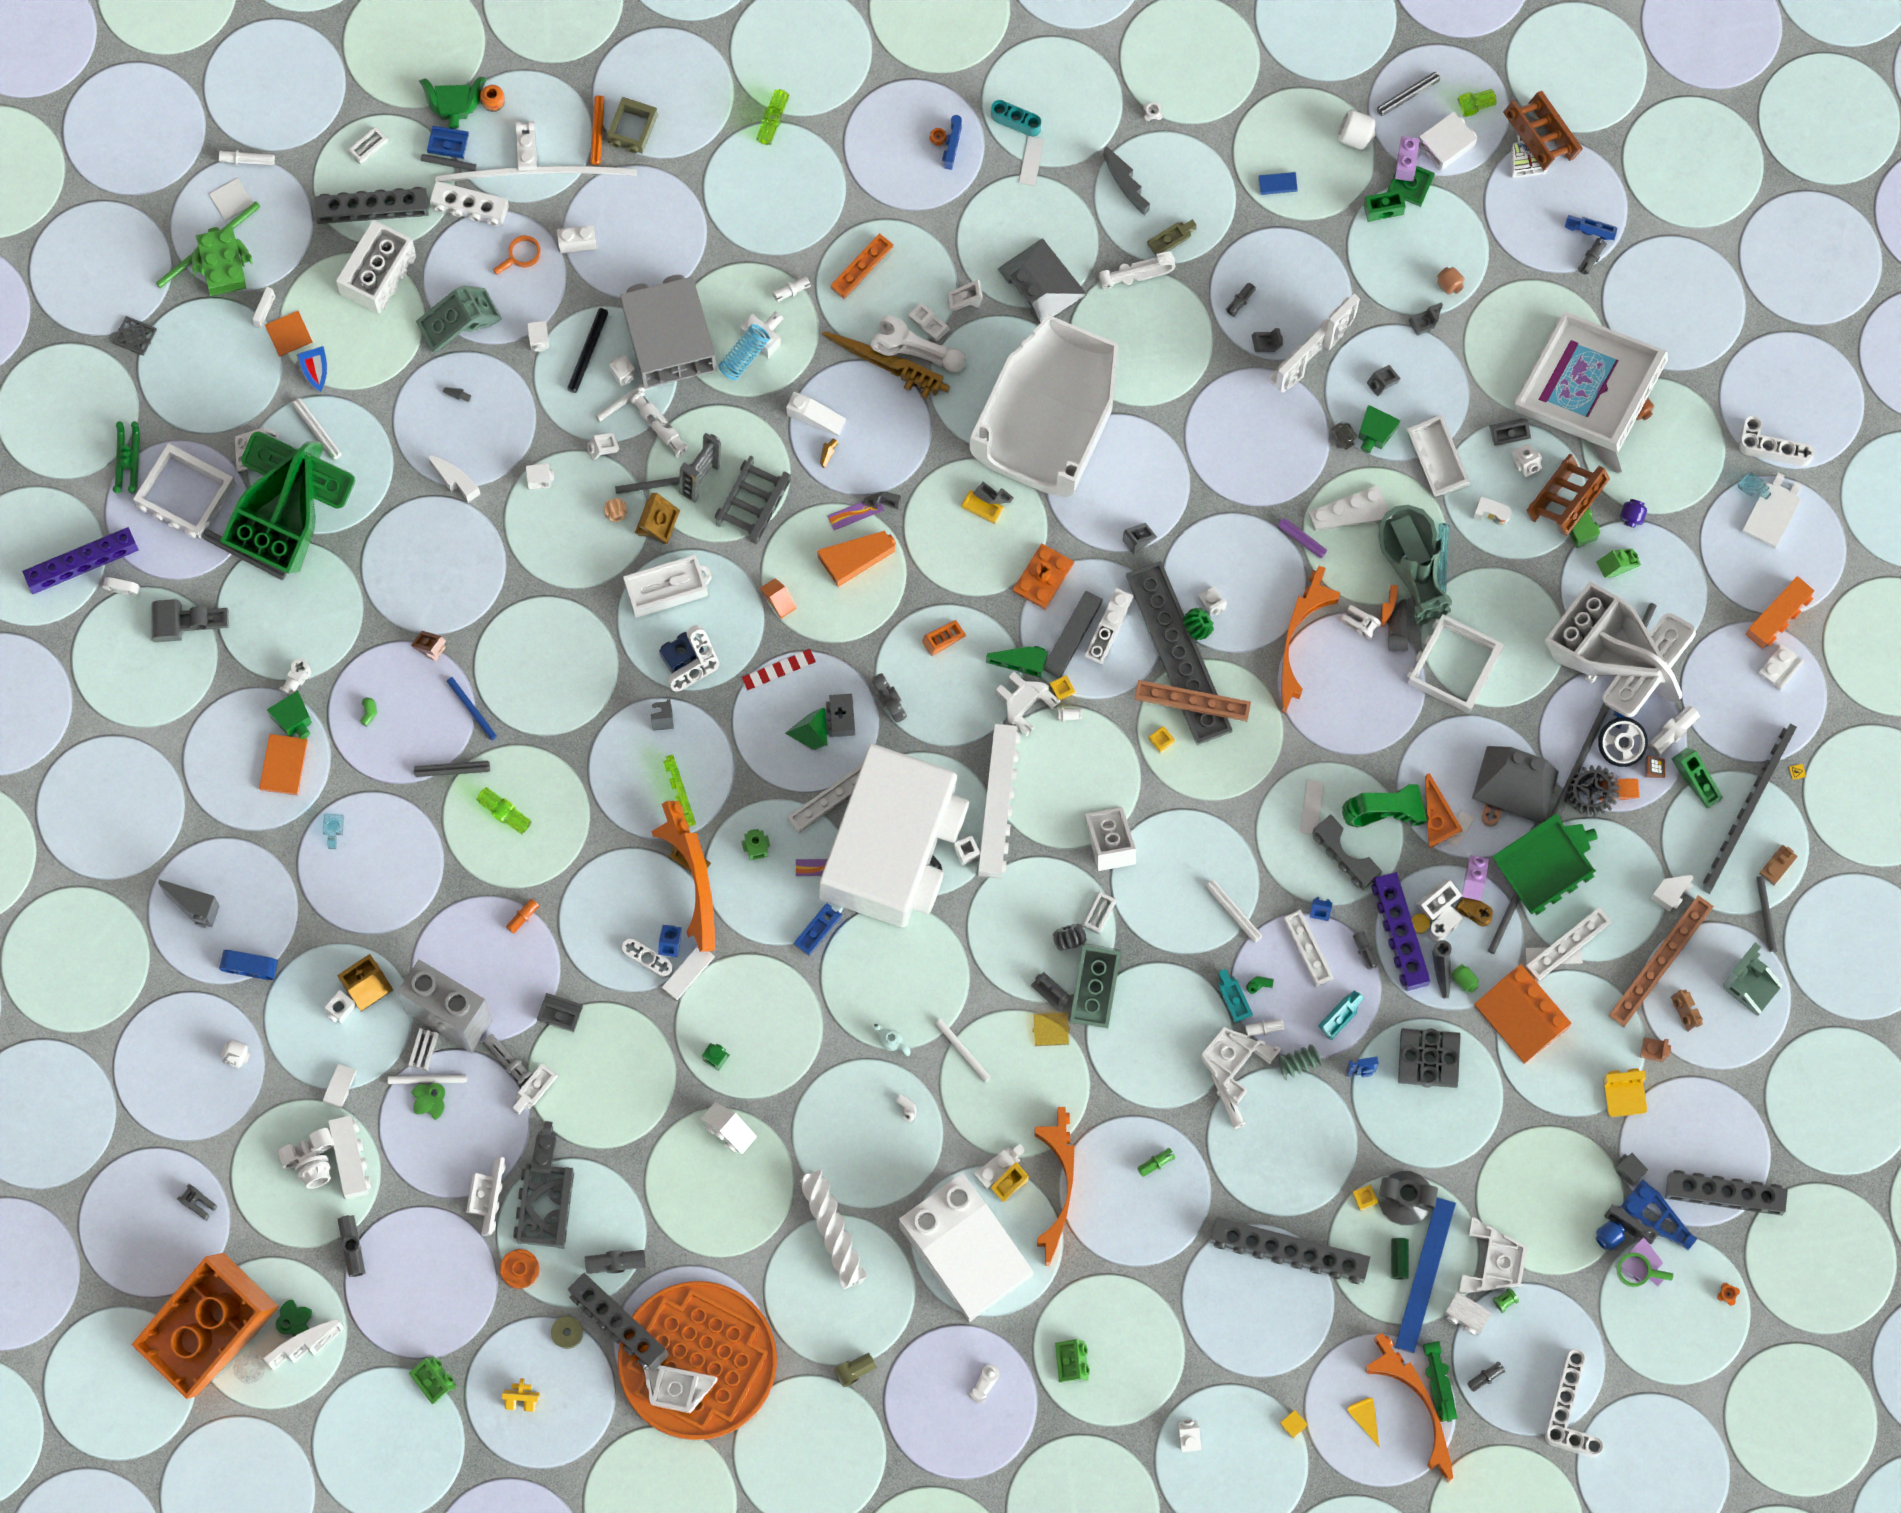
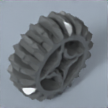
M1590 765L1588 771L1583 767L1582 774L1576 771L1578 777H1571L1574 784H1568V787L1571 789L1568 791V795L1571 796L1569 801L1574 803L1573 807L1579 809L1581 814L1586 811V815L1590 816L1593 812L1594 816L1597 817L1598 811H1601L1605 815L1604 809L1608 808L1611 811L1610 804H1617L1613 798H1619L1620 796L1617 793L1620 790V787L1616 785L1618 780L1614 778L1613 772L1608 773L1609 770L1607 768L1602 770L1599 765L1596 767V770L1593 765ZM1592 778L1588 784H1583L1585 781ZM1600 778L1608 782V790L1600 787ZM1593 788H1596L1597 792L1591 794L1590 791L1593 790ZM1579 791L1587 795L1588 804L1580 800ZM1599 798H1604L1601 802L1596 804Z

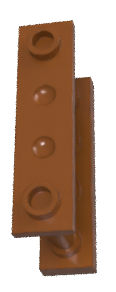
M1543 91L1537 92L1528 105L1519 108L1515 101H1511L1503 111L1543 170L1550 166L1555 157L1564 154L1568 161H1571L1583 149ZM1534 111L1539 119L1529 122L1524 114ZM1544 125L1549 134L1539 136L1534 128ZM1554 140L1559 148L1549 151L1544 143Z
M1569 454L1526 511L1533 522H1536L1540 515L1555 521L1561 534L1567 536L1610 478L1605 468L1598 466L1593 473L1578 467L1573 455ZM1572 473L1588 479L1582 487L1567 480ZM1561 487L1578 493L1572 501L1556 495ZM1552 501L1567 508L1562 515H1558L1546 510V507Z

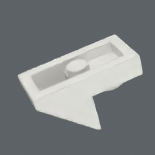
M976 280L948 292L950 309L957 311L969 305L978 308L983 298L980 281Z

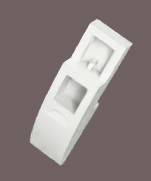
M1118 588L1115 589L1085 654L1086 658L1103 664L1124 621L1126 612L1134 597L1133 595Z

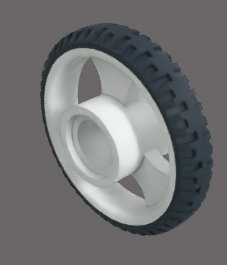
M1627 717L1615 718L1605 724L1600 731L1598 737L1599 751L1603 758L1612 765L1618 767L1634 765L1646 753L1648 747L1647 733L1643 726L1634 719ZM1628 724L1626 733L1619 732L1614 736L1609 734V730L1614 726ZM1639 734L1641 746L1637 754L1634 755L1630 751L1634 746L1633 737ZM1621 737H1626L1627 739L1625 747L1619 746V739ZM1612 744L1616 750L1622 752V759L1617 760L1613 758L1605 746Z

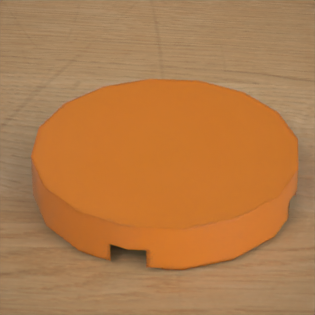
M516 1249L511 1251L501 1261V1277L512 1288H527L539 1276L538 1260L528 1250Z

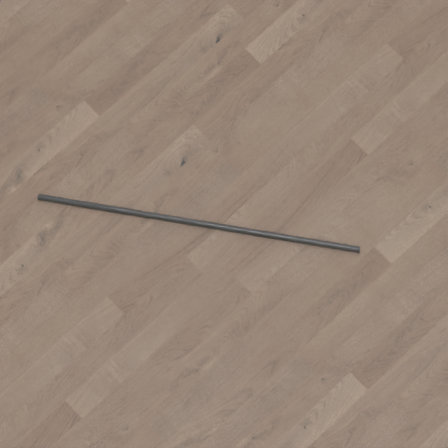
M1654 603L1649 604L1642 619L1646 628L1657 607ZM1604 702L1550 817L1556 813L1560 815L1569 796L1568 791L1571 790L1568 784H1574L1571 777L1577 778L1576 771L1580 772L1609 710V707ZM1516 892L1488 948V952L1491 954H1495L1520 901Z

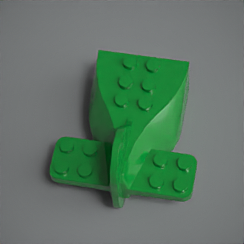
M254 432L250 436L241 462L245 467L264 476L251 485L239 498L220 542L288 574L300 572L315 529L314 499L336 509L343 508L355 485V476L320 459L323 449L321 442L307 441L298 449L266 433Z

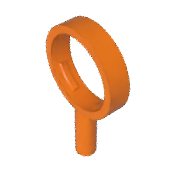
M523 235L515 238L509 246L510 258L493 269L494 273L498 275L513 264L523 268L533 266L540 259L541 250L539 243L531 236ZM529 241L535 244L537 247L535 258L529 262L516 260L513 257L512 250L517 243Z

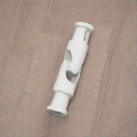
M640 391L630 399L631 404H635L640 410L641 416L656 431L660 439L675 452V457L678 458L686 453L689 446L681 441L679 434L667 422L656 406L646 399L645 393Z

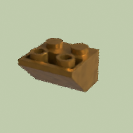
M371 954L337 975L361 1012L393 991L392 986Z

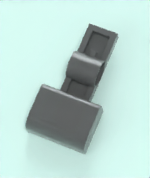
M177 599L158 600L151 603L153 642L181 641L182 631L229 628L228 608L207 609L205 607H192L190 610L182 611V604Z

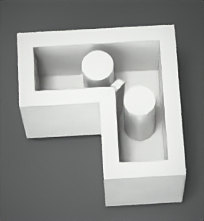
M716 1101L700 1118L705 1124V1130L710 1134L714 1133L720 1140L724 1139L726 1141L724 1145L731 1152L736 1150L743 1154L757 1138L754 1132L736 1113Z

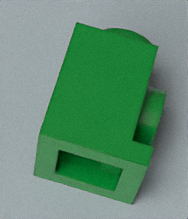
M710 1043L702 1054V1060L719 1071L730 1054L725 1052L726 1049L721 1045Z

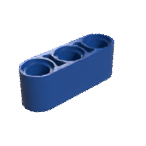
M223 950L219 970L237 975L274 980L278 960L266 956Z

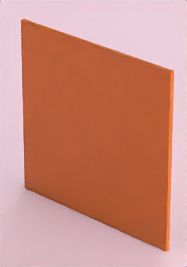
M299 311L265 324L279 357L313 343Z

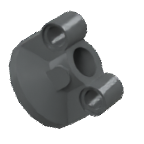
M1399 1171L1389 1177L1382 1178L1379 1191V1206L1383 1214L1391 1222L1399 1225H1414L1423 1221L1431 1209L1435 1208L1438 1188L1431 1186L1427 1180L1417 1173ZM1403 1187H1411L1415 1190L1417 1197L1412 1201H1406L1401 1197L1400 1190Z

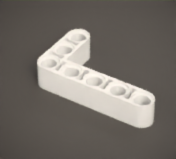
M1574 1349L1565 1358L1545 1432V1441L1551 1446L1594 1458L1603 1450L1601 1439L1567 1428L1585 1363L1584 1353L1579 1349ZM1572 1355L1578 1356L1580 1363H1572L1570 1357ZM1565 1375H1573L1575 1378V1382H1567L1565 1379ZM1560 1394H1568L1570 1397V1401H1562L1560 1398ZM1555 1413H1563L1565 1420L1558 1421L1555 1418ZM1550 1432H1558L1559 1440H1553L1550 1437ZM1576 1437L1579 1441V1445H1571L1569 1442V1438ZM1589 1443H1595L1598 1446V1451L1592 1452L1588 1447Z

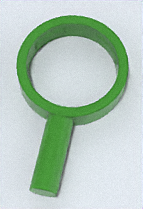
M1639 1253L1624 1255L1617 1265L1619 1280L1629 1287L1642 1286L1649 1277L1673 1280V1273L1651 1269L1648 1259ZM1630 1257L1641 1259L1647 1267V1276L1644 1280L1638 1283L1627 1281L1621 1274V1264L1624 1260Z

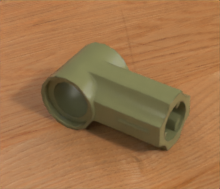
M867 1353L851 1362L847 1361L837 1366L834 1371L842 1386L847 1387L859 1380V1377L875 1370L877 1367L870 1353Z

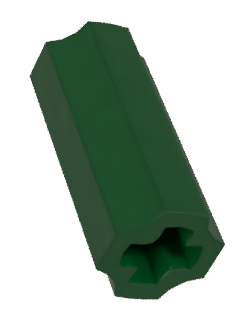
M1392 1238L1391 1279H1408L1409 1239Z

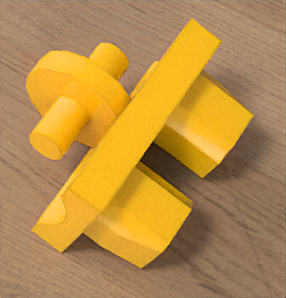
M520 1378L519 1384L512 1383L511 1389L517 1390L504 1389L502 1399H504L506 1410H516L518 1400L524 1401L523 1411L534 1412L536 1404L540 1399V1392H529L532 1389V1385L525 1384V1378Z

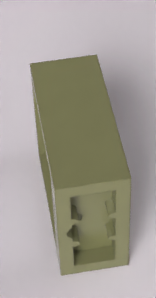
M622 97L607 134L608 143L616 148L623 147L629 152L643 154L658 116L657 108ZM623 112L647 119L639 141L615 133Z

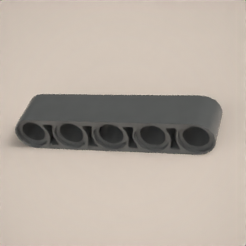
M1088 591L1084 592L1050 653L1043 670L1059 678L1062 677L1103 601L1102 598Z

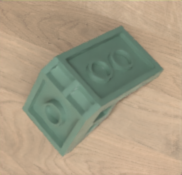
M464 285L453 290L416 320V323L431 351L438 352L461 332H473L498 323L502 318L485 288Z
M1755 942L1731 971L1722 986L1730 995L1759 1016L1783 985L1768 966L1758 959L1761 955L1758 953L1761 946Z

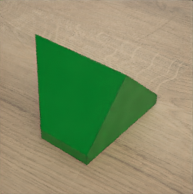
M825 708L811 712L785 734L813 750L826 746Z

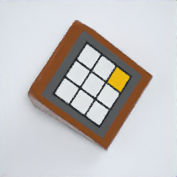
M1647 756L1645 759L1646 778H1665V759Z

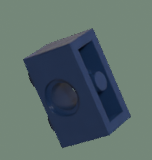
M687 632L678 635L675 641L663 644L659 650L660 657L671 673L697 659L687 637ZM701 647L699 649V652H704V648ZM678 648H684L686 650L682 654L676 653V650Z

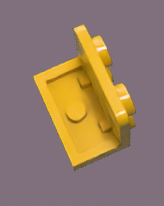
M1633 1068L1624 1073L1614 1070L1605 1075L1603 1083L1608 1115L1610 1117L1638 1115L1647 1112L1643 1083L1646 1079L1645 1070L1639 1071V1068Z

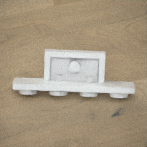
M504 1157L494 1159L491 1176L478 1173L472 1174L466 1212L484 1216L482 1236L491 1235L496 1227V1221H494L495 1213L499 1209L498 1195L502 1190L501 1177L506 1167Z

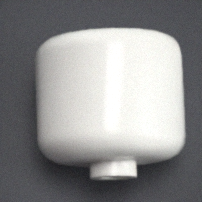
M1349 110L1345 114L1338 132L1339 142L1359 150L1366 148L1369 142L1373 141L1376 131H1374V118L1356 110Z

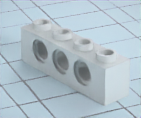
M438 181L435 183L430 199L431 208L436 212H448L456 217L464 216L472 221L487 222L492 226H503L509 208L508 199ZM449 199H455L453 203L447 202ZM467 203L473 204L471 207H465ZM484 208H491L488 212L482 211Z

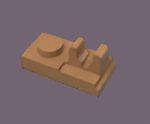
M1782 845L1759 874L1764 876L1772 885H1775L1798 856L1793 853L1794 851L1791 848Z

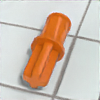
M530 898L520 911H516L517 914L506 925V928L511 933H516L525 922L529 921L528 918L540 906Z

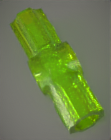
M774 90L769 106L765 110L764 119L756 137V140L761 144L771 145L777 128L781 124V118L790 94L784 90ZM771 115L777 116L776 119H770L769 117Z
M487 787L482 789L476 798V801L488 809L498 821L503 824L506 823L521 835L527 831L532 823L529 818L516 810L517 808L505 798L502 799Z

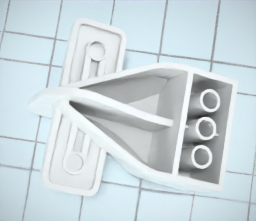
M1589 581L1546 637L1545 642L1554 661L1563 666L1592 676L1617 675L1604 692L1602 699L1609 708L1625 717H1633L1653 691L1672 702H1679L1682 698V692L1671 667L1693 640L1696 631L1692 624L1671 613H1667L1661 617L1649 633L1630 604Z

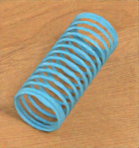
M751 324L746 333L733 346L731 352H728L726 358H723V361L718 364L719 370L723 375L731 380H737L751 361L759 354V351L764 348V345L767 344L766 342H769V334L762 327Z

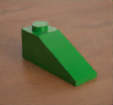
M1028 646L987 653L986 663L1041 678L1048 651L1039 646Z
M1685 748L1671 758L1680 775L1706 808H1710L1723 798L1696 750Z

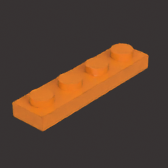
M879 233L830 285V288L845 299L890 252L893 244Z

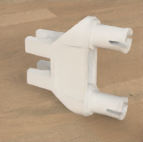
M1013 672L1008 677V682L1017 690L1011 694L1000 685L996 689L995 694L1007 706L1008 724L1018 726L1017 728L1025 736H1028L1029 732L1033 731L1034 726L1022 717L1023 714L1038 699H1042L1052 710L1061 701L1049 691V686L1046 683L1024 681Z

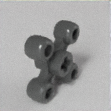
M883 673L874 676L871 681L879 693L877 695L885 710H889L896 723L901 722L907 715L900 704L902 700L894 686L890 687Z

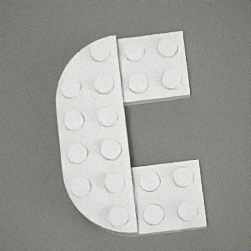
M1353 294L1350 298L1346 297L1341 303L1342 307L1338 306L1332 311L1328 317L1329 320L1325 319L1319 326L1320 329L1317 332L1313 331L1307 338L1308 341L1304 345H1299L1290 357L1283 361L1278 369L1270 375V382L1281 392H1285L1286 388L1291 389L1304 377L1306 363L1322 347L1330 351L1343 336L1347 327L1351 325L1356 316L1360 298L1356 294Z

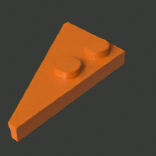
M1428 773L1425 776L1428 844L1431 849L1461 833L1463 829L1431 774Z

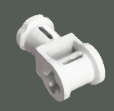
M296 659L292 662L291 670L287 674L288 679L283 687L279 688L287 696L296 692L299 685L302 686L304 681L311 675V668L304 659Z

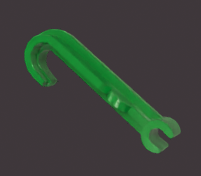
M1440 1342L1426 1343L1423 1345L1425 1357H1428L1430 1366L1426 1368L1425 1374L1427 1377L1432 1378L1429 1383L1435 1410L1440 1422L1447 1421L1449 1423L1452 1420L1458 1419L1450 1380L1445 1376L1449 1372V1367L1441 1362Z

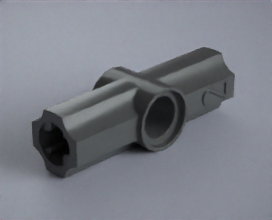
M343 1216L337 1220L348 1276H362L366 1274L355 1216ZM350 1242L357 1243L354 1250H347V1245Z
M614 1250L606 1252V1254L585 1256L586 1274L601 1272L621 1273L628 1269L646 1268L644 1250L628 1252Z

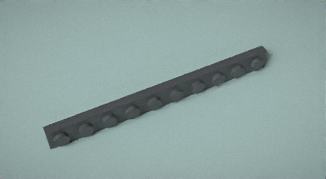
M1790 723L1787 729H1782L1779 738H1781L1779 745L1775 743L1770 752L1773 755L1770 761L1766 760L1762 768L1765 771L1763 776L1757 777L1753 785L1756 787L1754 793L1750 792L1745 800L1748 803L1745 809L1741 808L1737 819H1739L1737 826L1732 825L1728 833L1731 836L1729 841H1724L1719 850L1723 853L1720 858H1715L1711 865L1714 868L1712 874L1707 873L1703 884H1705L1703 891L1710 894L1797 726Z

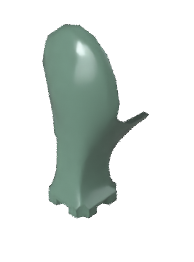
M1411 505L1395 506L1384 515L1379 525L1378 538L1381 552L1408 587L1415 604L1413 620L1416 625L1422 626L1432 619H1440L1442 614L1446 616L1451 612L1450 605H1452V600L1449 595L1441 590L1437 580L1441 539L1436 542L1437 532L1434 520L1424 509Z

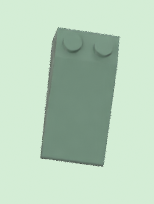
M1083 944L1070 1022L1103 1028L1109 1027L1121 949Z

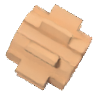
M621 498L610 499L608 502H605L604 512L610 522H617L626 518V513H628L627 507Z

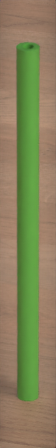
M255 201L221 230L232 227L234 229L259 209L260 205ZM193 253L156 282L157 286L162 288L192 263Z

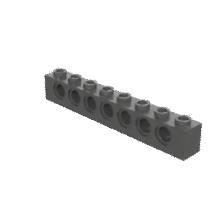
M1219 1217L1216 1218L1210 1242L1218 1249L1225 1250L1226 1247L1233 1249L1234 1253L1242 1255L1246 1252L1252 1254V1257L1256 1259H1264L1265 1257L1271 1259V1262L1276 1264H1283V1262L1291 1264L1290 1266L1295 1269L1308 1268L1312 1273H1327L1329 1277L1334 1279L1343 1277L1353 1284L1364 1283L1370 1261V1256ZM1235 1233L1238 1239L1230 1241L1227 1238V1234ZM1254 1238L1257 1244L1249 1246L1246 1243V1239ZM1273 1243L1276 1249L1268 1251L1265 1244ZM1290 1247L1294 1249L1295 1255L1288 1256L1284 1250ZM1307 1252L1312 1253L1314 1260H1305L1304 1254ZM1326 1257L1331 1258L1333 1265L1326 1266L1323 1263V1259ZM1348 1262L1352 1265L1353 1269L1346 1271L1343 1269L1342 1264Z

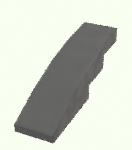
M1106 146L1103 156L1113 178L1130 202L1145 216L1150 210V203L1140 195L1142 186L1132 178L1133 169Z

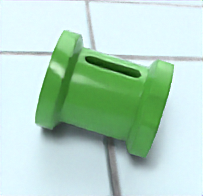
M1507 1288L1506 1292L1498 1298L1494 1297L1493 1302L1499 1311L1504 1313L1506 1308L1514 1303H1519V1299L1512 1289Z

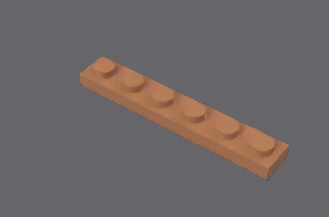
M1138 680L1134 699L1245 722L1248 721L1251 705L1250 701Z

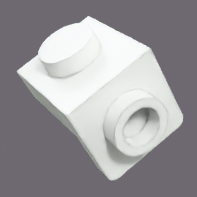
M1185 1419L1177 1423L1181 1452L1201 1450L1200 1431L1197 1420Z

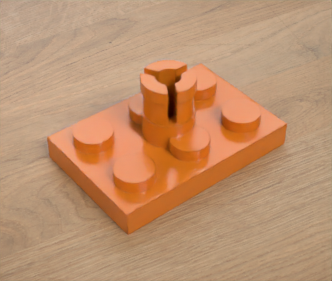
M1041 543L1013 588V592L1046 610L1074 565V561Z

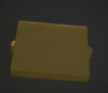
M1067 1013L1033 1014L1034 1028L1032 1032L1035 1036V1046L1069 1045L1070 1027L1068 1026Z

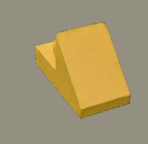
M1015 1162L990 1188L1002 1202H1005L1018 1188L1027 1183L1029 1176Z

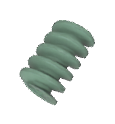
M1312 1044L1308 1045V1050L1302 1047L1301 1053L1298 1050H1294V1056L1291 1053H1287L1286 1058L1282 1055L1279 1057V1067L1285 1080H1287L1288 1073L1294 1078V1071L1301 1075V1068L1309 1072V1065L1316 1069L1317 1062L1322 1067L1320 1055Z

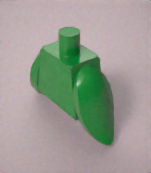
M478 77L471 87L470 85L435 86L434 89L433 85L426 78L419 80L423 87L430 109L436 115H440L442 120H448L449 128L457 129L459 128V119H467L468 114L476 110L480 101V93L487 78Z

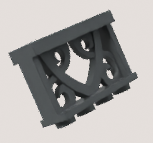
M526 1163V1168H522L521 1180H524L523 1188H519L518 1199L521 1200V1207H517L516 1219H519L518 1227H514L513 1238H516L517 1244L565 1249L574 1169L570 1167H552L551 1174L564 1175V1178L550 1181L548 1173H541L545 1176L546 1183L543 1185L541 1179L537 1178L538 1183L534 1185L531 1183V1177L535 1173L540 1172H531V1164ZM530 1188L534 1192L528 1197V1191ZM554 1188V1193L560 1191V1197H553L551 1189ZM548 1192L550 1200L560 1205V1209L549 1212L543 1221L534 1211L532 1204L538 1197ZM526 1210H527V1212H528V1214H529V1216H530L531 1218L525 1220V1215H526ZM552 1216L557 1217L558 1220L556 1223H552L550 1221V1224H547L548 1220ZM527 1225L533 1227L530 1232L535 1231L538 1226L541 1228L534 1237H528L524 1231ZM544 1231L556 1236V1240L540 1238Z

